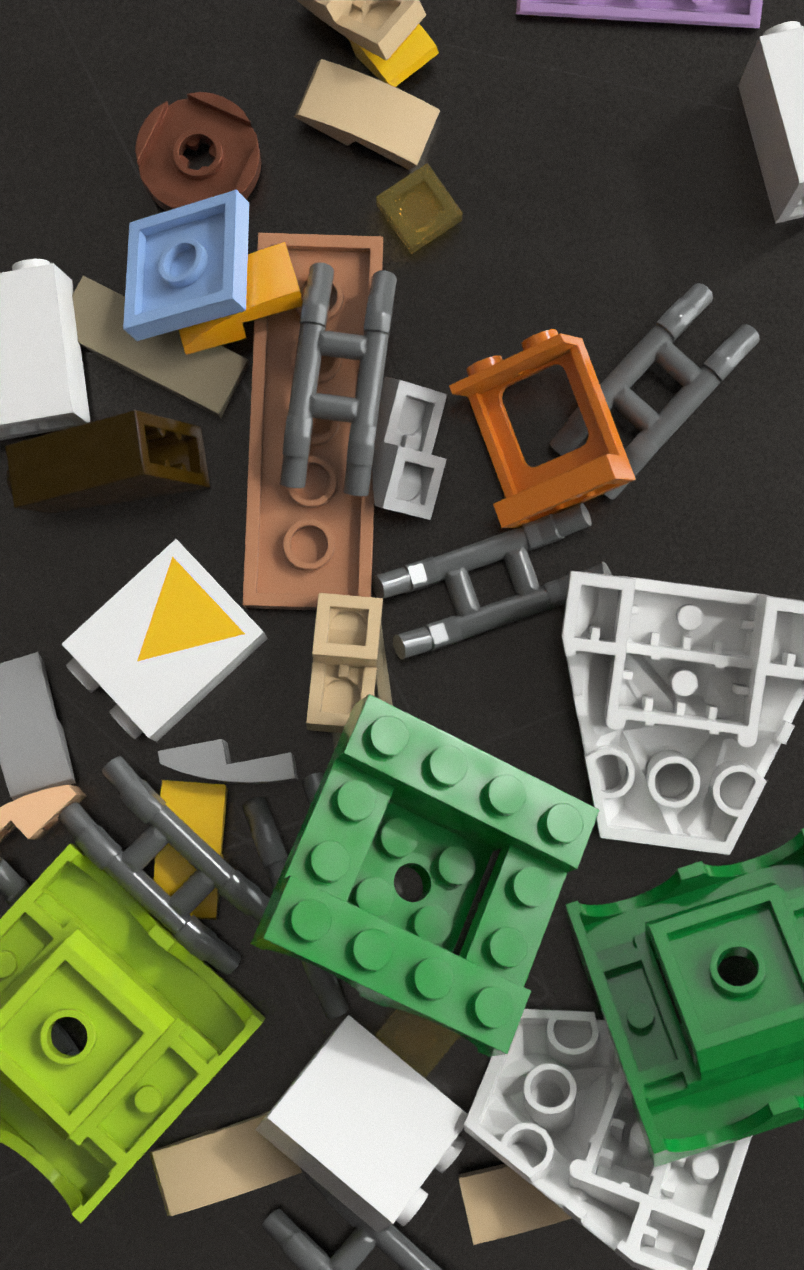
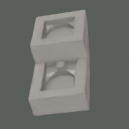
M389 377L384 378L372 463L375 506L431 520L447 460L432 455L447 394Z
M38 652L0 663V765L13 801L47 788L76 783L64 729L56 716L45 663Z
M223 739L158 751L160 764L184 774L206 780L247 785L299 781L295 758L292 753L231 764L228 743Z

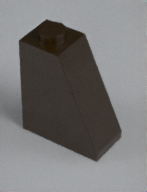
M137 410L5 446L8 461L7 484L13 496L14 508L51 514L202 490L210 487L201 427Z

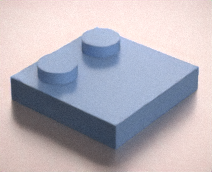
M237 189L129 223L123 329L136 341L246 311L249 202Z

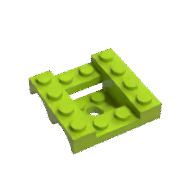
M69 844L0 919V1143L16 1151L37 1168L65 1199L72 1212L71 1214L82 1223L264 1022L265 1017L205 961L199 960L188 952L167 928L106 871H101L90 861L77 844ZM73 1017L85 1026L88 1038L87 1044L81 1053L66 1055L58 1051L53 1045L51 1031L59 1018Z

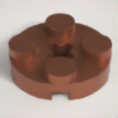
M196 92L187 94L188 99L177 100L171 105L166 101L149 114L138 133L135 152L142 183L153 200L161 208L169 211L236 189L245 199L249 197L259 178L261 157L257 135L251 127V122L239 106L216 94ZM201 143L210 145L209 154L214 160L212 164L208 167L202 166L199 170L190 169L189 160L183 156L184 151L187 148L196 151Z

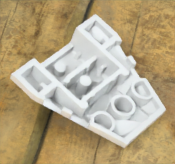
M570 571L561 636L568 663L593 805L600 810L596 819L600 838L730 855L767 782L764 777L781 743L786 745L795 727L791 723L804 699V601L636 577Z
M524 1009L508 1054L491 1057L464 1123L465 1132L528 1183L541 1191L580 1225H583L628 1264L639 1270H708L752 1138L750 1136L654 1168L605 1020H596L594 1012ZM680 1024L683 1035L685 1037L686 1043L688 1045L689 1051L691 1053L692 1059L696 1067V1058L694 1056L692 1047L690 1045L683 1024Z

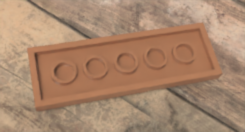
M258 233L257 251L283 242L286 243L302 301L307 286L310 266L314 263L330 265L335 273L325 331L363 335L372 276L375 272L383 270V237ZM302 306L254 320L243 585L244 608L317 610L319 593L371 597L375 503L372 470L368 496H352L343 492L351 423L313 418L306 485L304 488H289L280 485L284 433L290 403ZM322 356L317 393L355 398L360 361Z

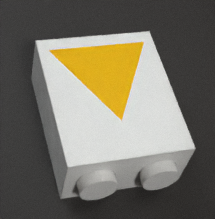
M175 539L70 635L62 645L74 657L66 664V667L91 693L101 686L117 703L109 711L117 723L133 739L144 733L149 739L157 742L268 638L199 562Z

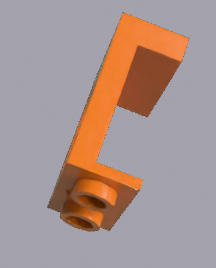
M556 329L546 330L525 339L521 343L523 351L503 360L502 356L497 355L473 363L466 369L468 377L449 385L452 395L469 398L506 497L493 504L502 528L521 527L523 524L535 521L549 514H555L636 480L583 339L562 333L558 334ZM560 365L566 371L589 434L588 440L585 445L537 467H530L524 460L503 404V392L507 387L551 366Z

